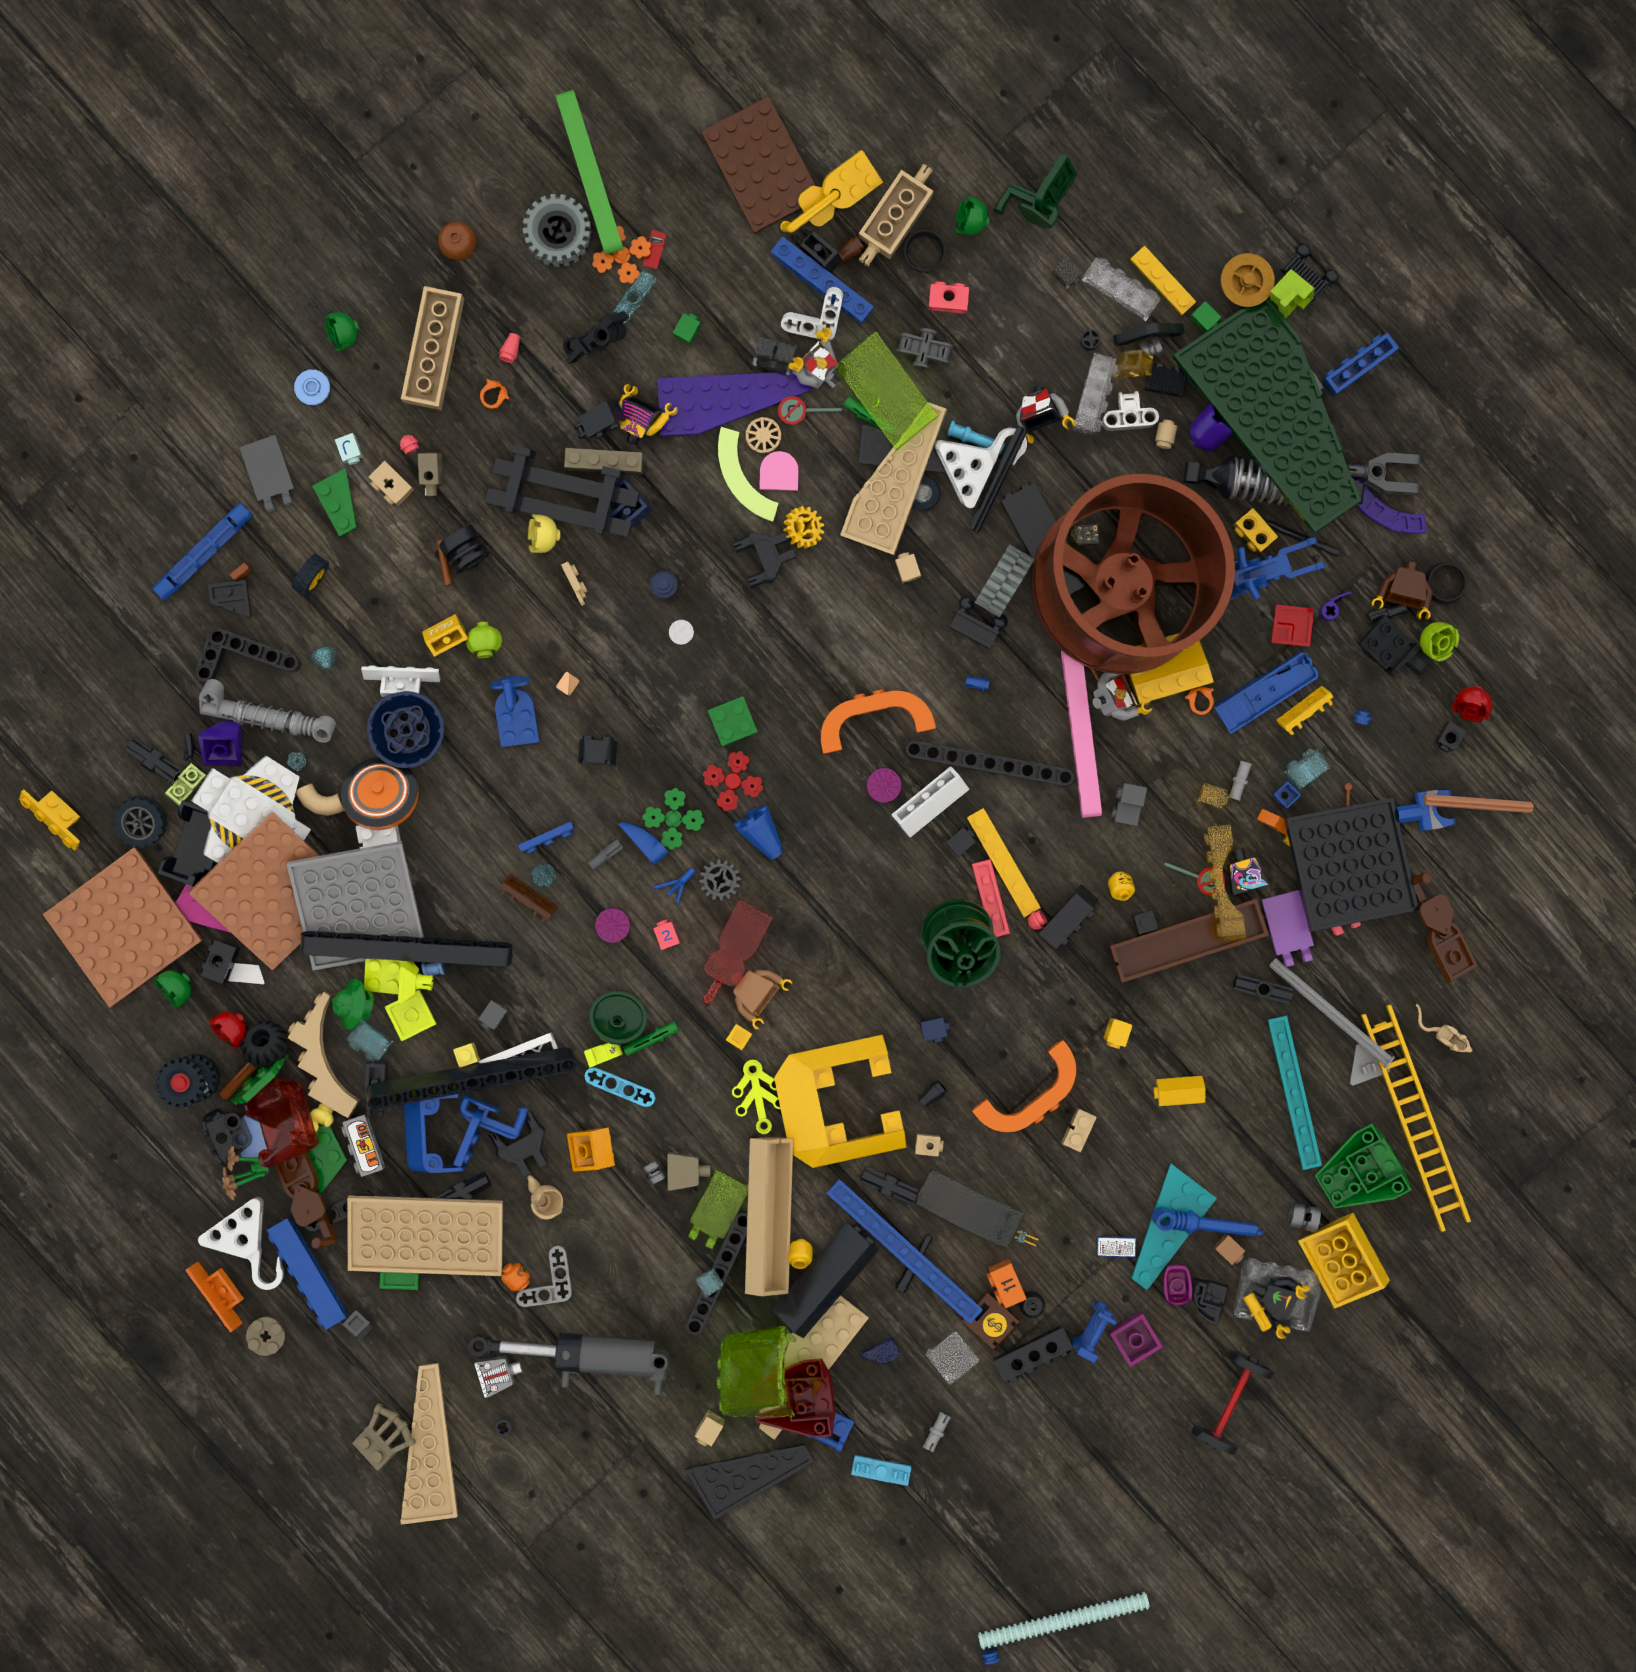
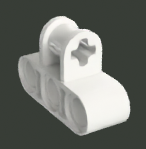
M1138 391L1131 394L1119 392V410L1107 412L1102 419V426L1107 431L1151 428L1157 423L1159 414L1154 408H1140ZM1145 414H1152L1154 421L1147 422ZM1132 415L1135 418V423H1127L1125 417ZM1114 417L1116 424L1109 425L1106 418Z

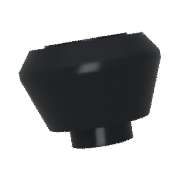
M1034 1291L1025 1293L1026 1300L1019 1302L1020 1311L1029 1318L1040 1316L1045 1309L1044 1298L1041 1294Z

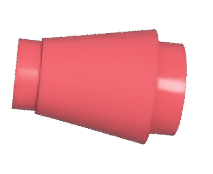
M510 333L500 349L499 358L502 361L513 363L517 359L520 336Z

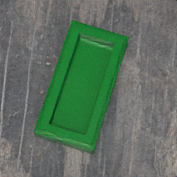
M380 1272V1289L418 1290L419 1273Z

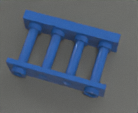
M1101 1301L1097 1303L1091 1302L1090 1305L1095 1312L1082 1335L1079 1337L1074 1335L1070 1341L1078 1355L1093 1363L1098 1358L1095 1346L1108 1322L1114 1325L1117 1322L1114 1314L1107 1309L1108 1305Z

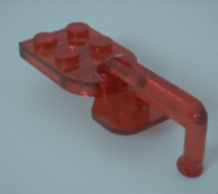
M741 900L738 901L720 935V950L712 952L705 964L706 974L714 978V981L708 993L703 996L704 1006L709 1007L714 1002V998L722 983L727 986H736L740 982L745 972L743 962L754 955L773 919L772 916Z

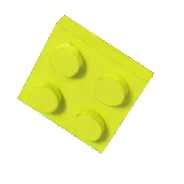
M421 990L416 991L413 996L402 1004L398 1003L397 1000L385 1006L401 1041L437 1024Z

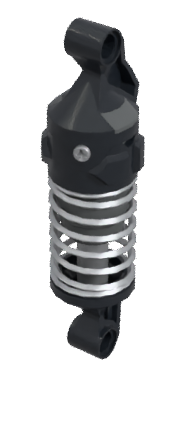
M1228 457L1218 467L1210 470L1202 467L1203 464L1185 463L1184 483H1206L1218 490L1225 499H1234L1238 494L1239 499L1243 500L1247 495L1250 502L1255 497L1259 503L1266 498L1268 504L1275 501L1277 505H1280L1283 502L1285 506L1291 507L1259 465L1256 473H1253L1254 461L1252 459L1249 461L1248 472H1243V458L1238 463L1236 457ZM1355 482L1361 498L1359 504H1363L1365 484ZM1241 487H1245L1243 495L1241 493ZM1250 488H1253V489H1254V492H1253L1252 497H1251Z

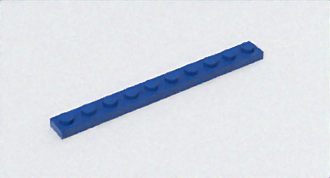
M840 1179L826 1193L969 1324L981 1313L983 1309Z

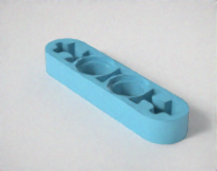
M591 1067L585 1072V1080L595 1087L644 1107L651 1106L655 1102V1094L648 1088L597 1067ZM596 1071L597 1076L602 1078L603 1074H605L606 1077L603 1079L602 1085H600L599 1082L601 1080L594 1079L591 1081V1077L588 1074ZM608 1078L616 1080L617 1085L615 1088L610 1089L606 1086ZM626 1085L633 1086L635 1091L632 1096L625 1095L623 1090ZM638 1088L642 1090L640 1092L642 1095L650 1093L652 1101L644 1103V1099L638 1096V1100L634 1099Z

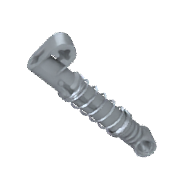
M215 679L207 680L199 695L200 714L232 720L240 725L247 723L251 724V727L257 725L261 726V729L267 727L271 728V731L274 729L281 730V733L289 729L290 735L308 734V736H313L315 740L323 743L331 739L336 727V722L329 716H321L316 719L311 717L310 719V716L302 715L298 711L290 710L285 712L282 708L275 710L272 706L269 708H265L262 704L255 706L252 702L247 704L244 700H239L238 702L225 700L224 687L221 682Z

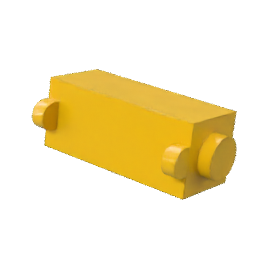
M1203 1076L1156 1079V1087H1153L1154 1099H1158L1159 1106L1205 1103Z

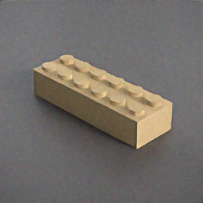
M424 286L401 400L404 403L442 410L465 299L462 294Z

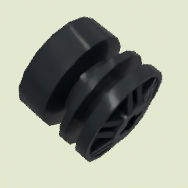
M473 525L461 528L439 544V548L445 557L455 555L449 564L451 566L456 565L453 569L456 574L473 569L490 554L487 548L482 549L485 546L484 542L474 544L479 538V534Z

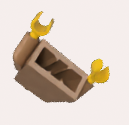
M756 970L754 973L748 971L745 975L736 972L731 978V981L737 985L733 993L736 995L735 1002L738 1011L748 1021H752L755 1029H759L755 1025L756 1021L759 1020L764 1024L763 1019L759 1015L781 987L783 990L788 991V989L784 988V983L788 981L792 984L791 980L782 979L781 976L770 970Z

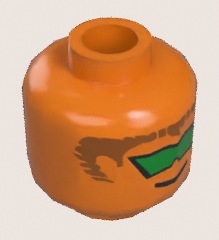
M509 1263L502 1269L501 1280L511 1291L520 1292L530 1283V1274L520 1263Z

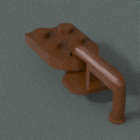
M1425 872L1412 876L1419 914L1424 925L1429 928L1427 935L1429 948L1446 982H1452L1478 965L1459 927L1452 922L1454 910L1448 898L1440 894L1427 901L1419 883H1429L1431 881V874Z
M296 1138L269 1155L285 1192L293 1199L291 1212L295 1222L301 1227L308 1226L315 1221L319 1225L324 1238H314L312 1240V1247L318 1249L334 1245L337 1242L336 1235L327 1217L322 1197L316 1192L319 1183L317 1172L302 1138Z

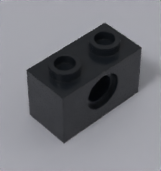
M214 940V943L211 942L208 948V959L203 962L201 971H203L201 976L221 984H227L241 948L221 940ZM218 956H221L223 959L221 966L216 964Z

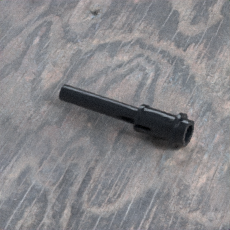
M928 1235L925 1236L918 1249L922 1255L925 1254L933 1239ZM905 1267L899 1281L895 1282V1288L905 1293L906 1290H909L908 1287L916 1274Z

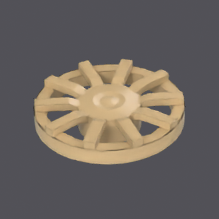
M766 417L753 420L746 429L747 444L757 453L765 454L772 452L781 441L779 425L774 420ZM761 421V428L755 423ZM764 421L769 422L766 428L764 427ZM771 424H773L776 427L772 430H769ZM752 425L756 428L757 432L750 431ZM778 431V436H773L771 433ZM749 434H754L756 437L749 439ZM771 438L777 439L775 445L770 441ZM757 440L758 442L754 447L750 442ZM768 442L772 448L766 450V443ZM760 443L763 444V450L757 449Z

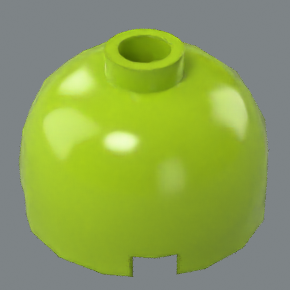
M1441 621L1426 626L1420 636L1422 651L1429 658L1436 661H1443L1453 654L1451 652L1453 647L1457 648L1459 642L1458 630L1452 625Z

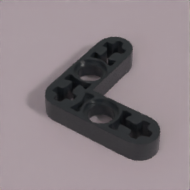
M1151 323L1113 336L1115 346H1122L1149 337L1181 336L1185 334L1182 323Z

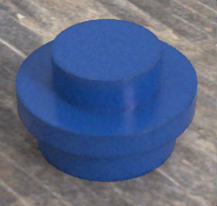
M1363 710L1353 713L1354 721L1369 725L1372 717L1369 716V712Z

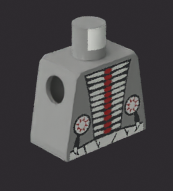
M507 1356L478 1359L474 1363L485 1398L513 1385L515 1382L513 1375L523 1372L521 1362L518 1361L510 1364Z

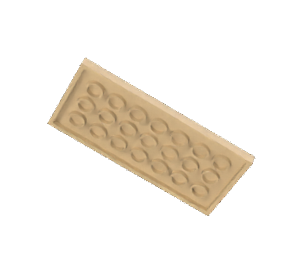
M348 1196V1271L502 1276L503 1201Z

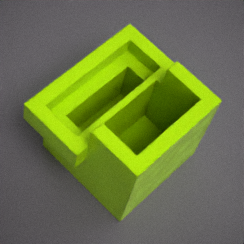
M1292 269L1270 291V301L1279 309V312L1285 319L1297 305L1304 309L1313 300L1314 287Z

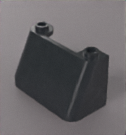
M182 800L178 808V816L185 823L174 856H167L160 862L158 874L195 886L218 863L203 854L208 833L211 829L208 811L196 804Z

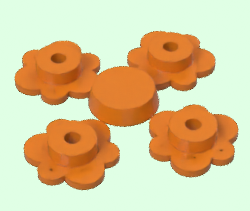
M617 226L622 243L626 239V236L623 234L624 229L621 226ZM640 236L637 240H632V246L629 250L623 247V250L614 252L613 256L610 254L605 255L604 251L601 253L597 252L593 255L594 262L592 265L597 268L598 272L604 273L606 269H612V263L615 259L616 262L622 264V268L618 270L620 281L633 284L635 279L640 277V272L636 270L637 266L635 264L630 265L627 262L630 259V253L636 255L638 259H641L642 256L648 257L650 255L649 248L651 243L646 242V238Z

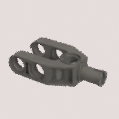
M1387 452L1364 462L1362 466L1347 464L1352 477H1361L1362 483L1379 493L1419 494V484L1385 481V463H1395L1397 466L1404 464H1417L1419 466L1420 455ZM1372 468L1376 469L1377 476L1372 474Z

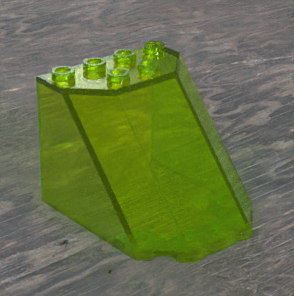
M786 1326L724 1336V1340L721 1342V1357H718L717 1362L718 1369H721L720 1377H717V1389H720L721 1397L719 1409L724 1416H794V1412L787 1405V1390L784 1383L785 1347L788 1346V1342H796V1338Z

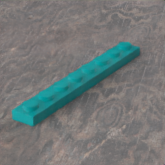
M1285 1015L1268 1019V1026L1302 1170L1322 1166L1288 1018Z

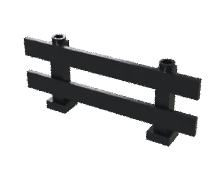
M513 445L511 453L515 454L514 462L495 459L492 473L509 477L506 492L488 488L484 503L504 507L503 511L514 513L516 510L529 514L548 516L554 520L593 529L592 532L604 535V532L629 537L632 522L610 517L613 502L632 507L637 506L640 492L617 487L619 480L624 481L626 473L623 471L602 466L601 474L605 476L603 483L528 466L529 459H535L536 452L532 449ZM527 481L598 498L599 502L596 513L521 496L523 482Z

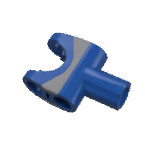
M1451 790L1415 793L1416 804L1396 806L1399 823L1419 821L1420 831L1439 829L1456 824L1455 818H1443L1438 814L1437 806H1426L1423 802L1426 794L1452 796Z

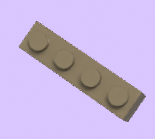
M565 448L564 467L568 471L601 472L602 466L621 470L626 474L642 475L644 456L641 452Z

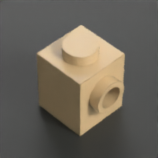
M909 552L898 555L899 559H896L895 563L902 584L920 578L921 574L914 554L909 555Z
M917 1133L915 1154L939 1156V1152L943 1151L944 1141H941L938 1135Z

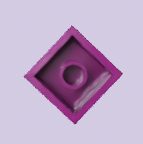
M1141 1311L1108 1330L1130 1367L1163 1347Z

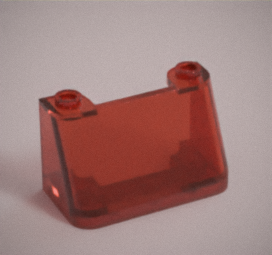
M274 1077L247 1103H243L246 1114L254 1119H259L267 1148L261 1150L258 1154L261 1166L271 1168L309 1152L318 1146V1138L306 1097L298 1083Z

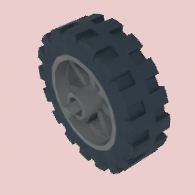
M137 795L119 805L113 817V822H115L113 827L118 833V838H122L124 840L123 843L126 845L130 844L133 848H145L153 845L164 835L165 828L167 827L165 819L167 816L163 812V807L158 805L155 799L151 800L148 796L140 797V795ZM139 809V816H137L132 810ZM143 810H145L149 815H143ZM128 814L135 820L128 821ZM150 817L152 819L153 824L148 823V819ZM129 824H133V830L130 828ZM144 826L152 828L151 832L147 834ZM138 828L141 829L143 835L136 833Z

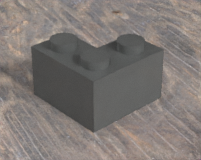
M1123 783L1120 784V787L1116 788L1114 798L1117 799V804L1112 807L1111 817L1114 818L1113 822L1138 826L1141 807L1144 806L1146 787Z

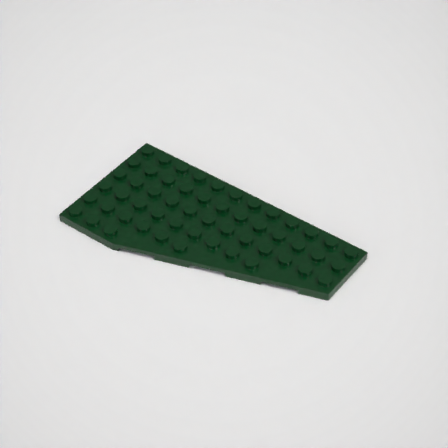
M1267 298L1257 306L1242 308L1173 354L1172 358L1207 402L1213 405L1215 412L1231 428L1235 437L1311 532L1316 534L1361 502V498L1345 462L1342 447L1334 426L1330 422L1312 369H1310L1301 345L1300 336L1269 298Z

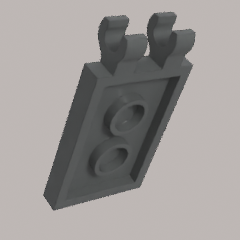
M273 435L239 447L257 501H264L266 511L268 513L276 511L272 498L281 494L283 502L287 507L293 505L294 502L290 491L295 490L277 436Z

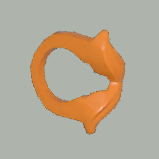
M487 379V384L480 392L482 404L490 409L498 408L505 399H510L507 389L500 382ZM500 387L501 390L497 403L494 405L487 404L484 399L485 392L489 389Z
M1207 687L1192 689L1185 696V699L1189 700L1191 711L1199 715L1207 714L1214 705L1212 697L1214 689ZM1197 691H1201L1209 700V707L1204 711H1198L1195 708Z

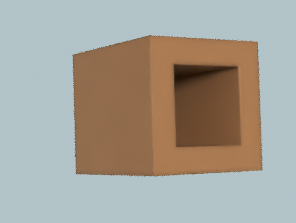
M1227 1233L1213 1246L1231 1265L1239 1263L1244 1257L1243 1253L1245 1250Z

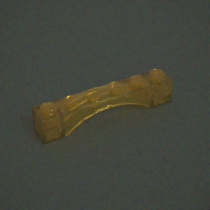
M1231 825L1208 827L1207 834H1204L1205 845H1209L1210 852H1207V862L1212 865V870H1209L1210 882L1214 881L1215 887L1211 888L1212 899H1216L1217 906H1214L1215 918H1219L1220 924L1216 925L1217 936H1221L1222 942L1245 940L1244 916L1229 900L1223 883L1224 864L1233 849Z

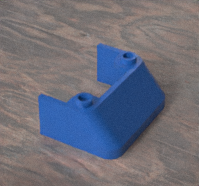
M462 1093L404 1104L407 1164L412 1171L441 1173L458 1172L466 1169V1164L461 1167L456 1165L443 1166V1160L440 1155L436 1153L427 1154L425 1115L435 1114L439 1110L440 1099L459 1098L462 1096Z

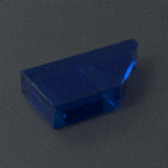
M893 1338L860 1353L862 1357L882 1364L901 1356Z

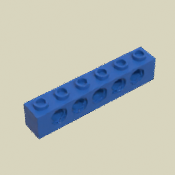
M783 236L771 250V257L823 297H825L829 288H839L843 292L841 311L861 326L873 312V305ZM832 294L831 303L834 304L836 300V295Z

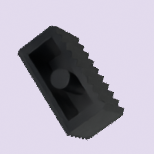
M1154 363V366L1150 365L1144 390L1182 398L1184 396L1187 375L1179 367L1168 369L1163 364Z

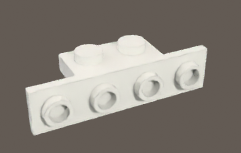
M368 666L361 668L364 680H381V697L402 691H412L420 694L421 682H440L439 669L431 667L425 669L414 667L396 668L394 666Z

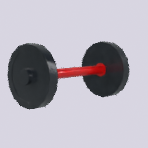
M1230 1350L1227 1357L1242 1366L1244 1371L1214 1432L1202 1426L1194 1425L1191 1433L1206 1442V1445L1211 1448H1218L1235 1455L1238 1447L1221 1436L1251 1373L1272 1379L1275 1372L1259 1363L1260 1360L1251 1355L1247 1357L1239 1352Z

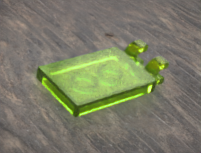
M716 1170L689 1221L694 1226L688 1237L695 1240L699 1231L710 1235L705 1246L711 1249L718 1237L724 1239L748 1193V1186Z

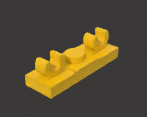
M1320 686L1276 721L1283 729L1293 735V727L1297 726L1301 729V721L1311 717L1318 709L1324 712L1323 705L1325 703L1331 706L1332 701L1330 699L1333 698V695L1326 688Z

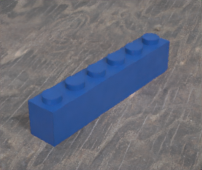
M291 1216L268 1229L269 1234L267 1236L270 1242L276 1244L279 1249L277 1253L282 1261L285 1260L289 1266L287 1267L291 1277L296 1278L298 1282L297 1287L302 1294L306 1295L309 1308L315 1310L319 1325L321 1327L324 1326L327 1330L348 1317L349 1314Z

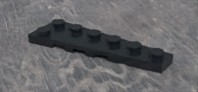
M862 425L858 463L880 465L902 438V435ZM933 447L926 471L946 473L935 447ZM952 451L947 453L946 460H950L953 457ZM974 460L971 462V468L974 466ZM956 469L954 474H960L961 469Z

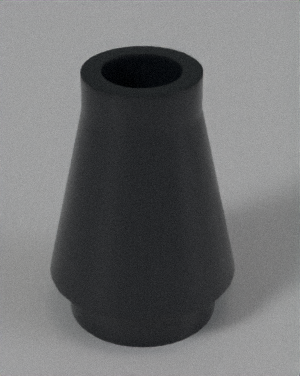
M937 1080L932 1082L918 1099L924 1107H927L945 1097L948 1091Z

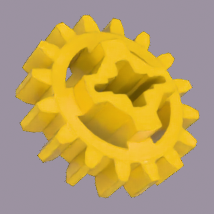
M801 506L791 510V513L786 515L788 519L783 522L787 525L783 529L785 532H788L786 538L791 537V544L797 543V548L804 546L806 549L816 545L822 539L819 535L824 534V531L821 530L824 524L819 522L822 517H816L817 511L810 512V507L804 509Z

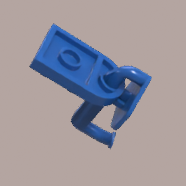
M511 675L491 682L492 689L503 688L495 703L501 747L537 743L540 741L533 699L527 691L517 688V686L529 684L530 677Z
M464 1095L460 1103V1112L470 1124L453 1165L461 1167L470 1161L473 1154L471 1147L477 1144L480 1133H478L480 1126L510 1139L517 1138L522 1130L529 1108H518L519 1113L512 1127L487 1117L489 1110L498 1113L501 1110L499 1106L479 1098ZM470 1102L478 1105L476 1112L468 1109Z

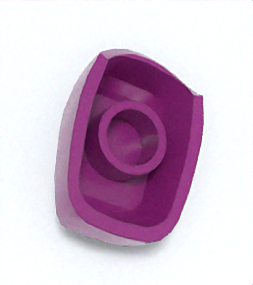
M1183 1264L1167 1266L1164 1275L1166 1300L1175 1306L1186 1304L1191 1300L1192 1296L1190 1273Z

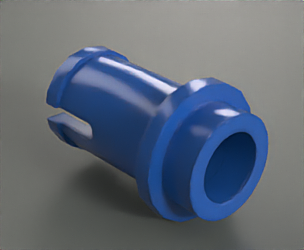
M967 675L965 687L981 689L982 692L984 690L988 691L990 679Z

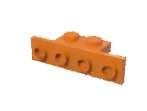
M198 1261L185 1270L230 1333L243 1324L232 1307L244 1298L222 1268L209 1276Z

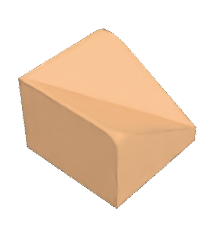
M565 672L556 688L570 696L578 685L579 680L570 673Z

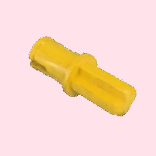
M1252 1293L1244 1297L1243 1300L1252 1313L1251 1317L1254 1316L1261 1330L1264 1332L1270 1329L1272 1325L1263 1311L1265 1310L1264 1307H1261L1255 1294Z

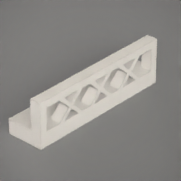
M551 1032L478 1062L480 1064L516 1057L519 1053H522V1056L529 1049L541 1052L543 1044L551 1041L553 1049H558Z

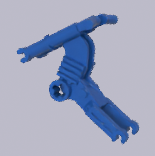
M1316 537L1280 549L1276 557L1273 558L1272 555L1265 557V561H1261L1259 557L1246 562L1244 547L1238 548V561H1234L1235 578L1230 600L1248 591L1252 598L1256 600L1261 597L1257 590L1270 586L1268 581L1271 579L1276 581L1280 579V576L1292 579L1326 568L1325 562L1322 561L1292 572L1287 557L1288 553L1318 543Z

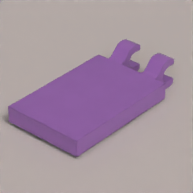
M1299 890L1262 899L1261 903L1276 955H1282L1284 965L1286 967L1294 965L1290 952L1299 949L1303 962L1313 960L1309 947L1314 946L1309 932Z

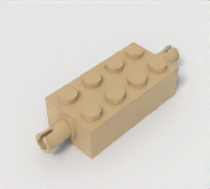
M922 164L914 178L901 170L859 232L858 239L868 245L859 258L861 263L865 261L864 265L869 267L877 253H881L888 259H891L933 197V190L924 185L929 175L933 172L931 168H926L927 165Z

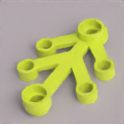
M749 1060L743 1067L745 1075L739 1084L732 1089V1095L739 1098L743 1095V1089L751 1080L752 1089L742 1104L737 1106L736 1114L740 1117L745 1116L748 1107L755 1098L759 1118L756 1129L761 1134H767L770 1132L772 1124L770 1120L766 1119L762 1097L771 1102L776 1109H780L775 1104L776 1100L779 1099L760 1086L759 1078L770 1084L772 1090H776V1088L772 1087V1082L775 1080L762 1071L760 1062ZM755 1066L756 1072L751 1073L749 1067ZM736 1088L741 1089L740 1095H735L734 1090ZM743 1107L745 1113L739 1114L738 1108ZM762 1122L767 1123L768 1127L766 1129L760 1127Z

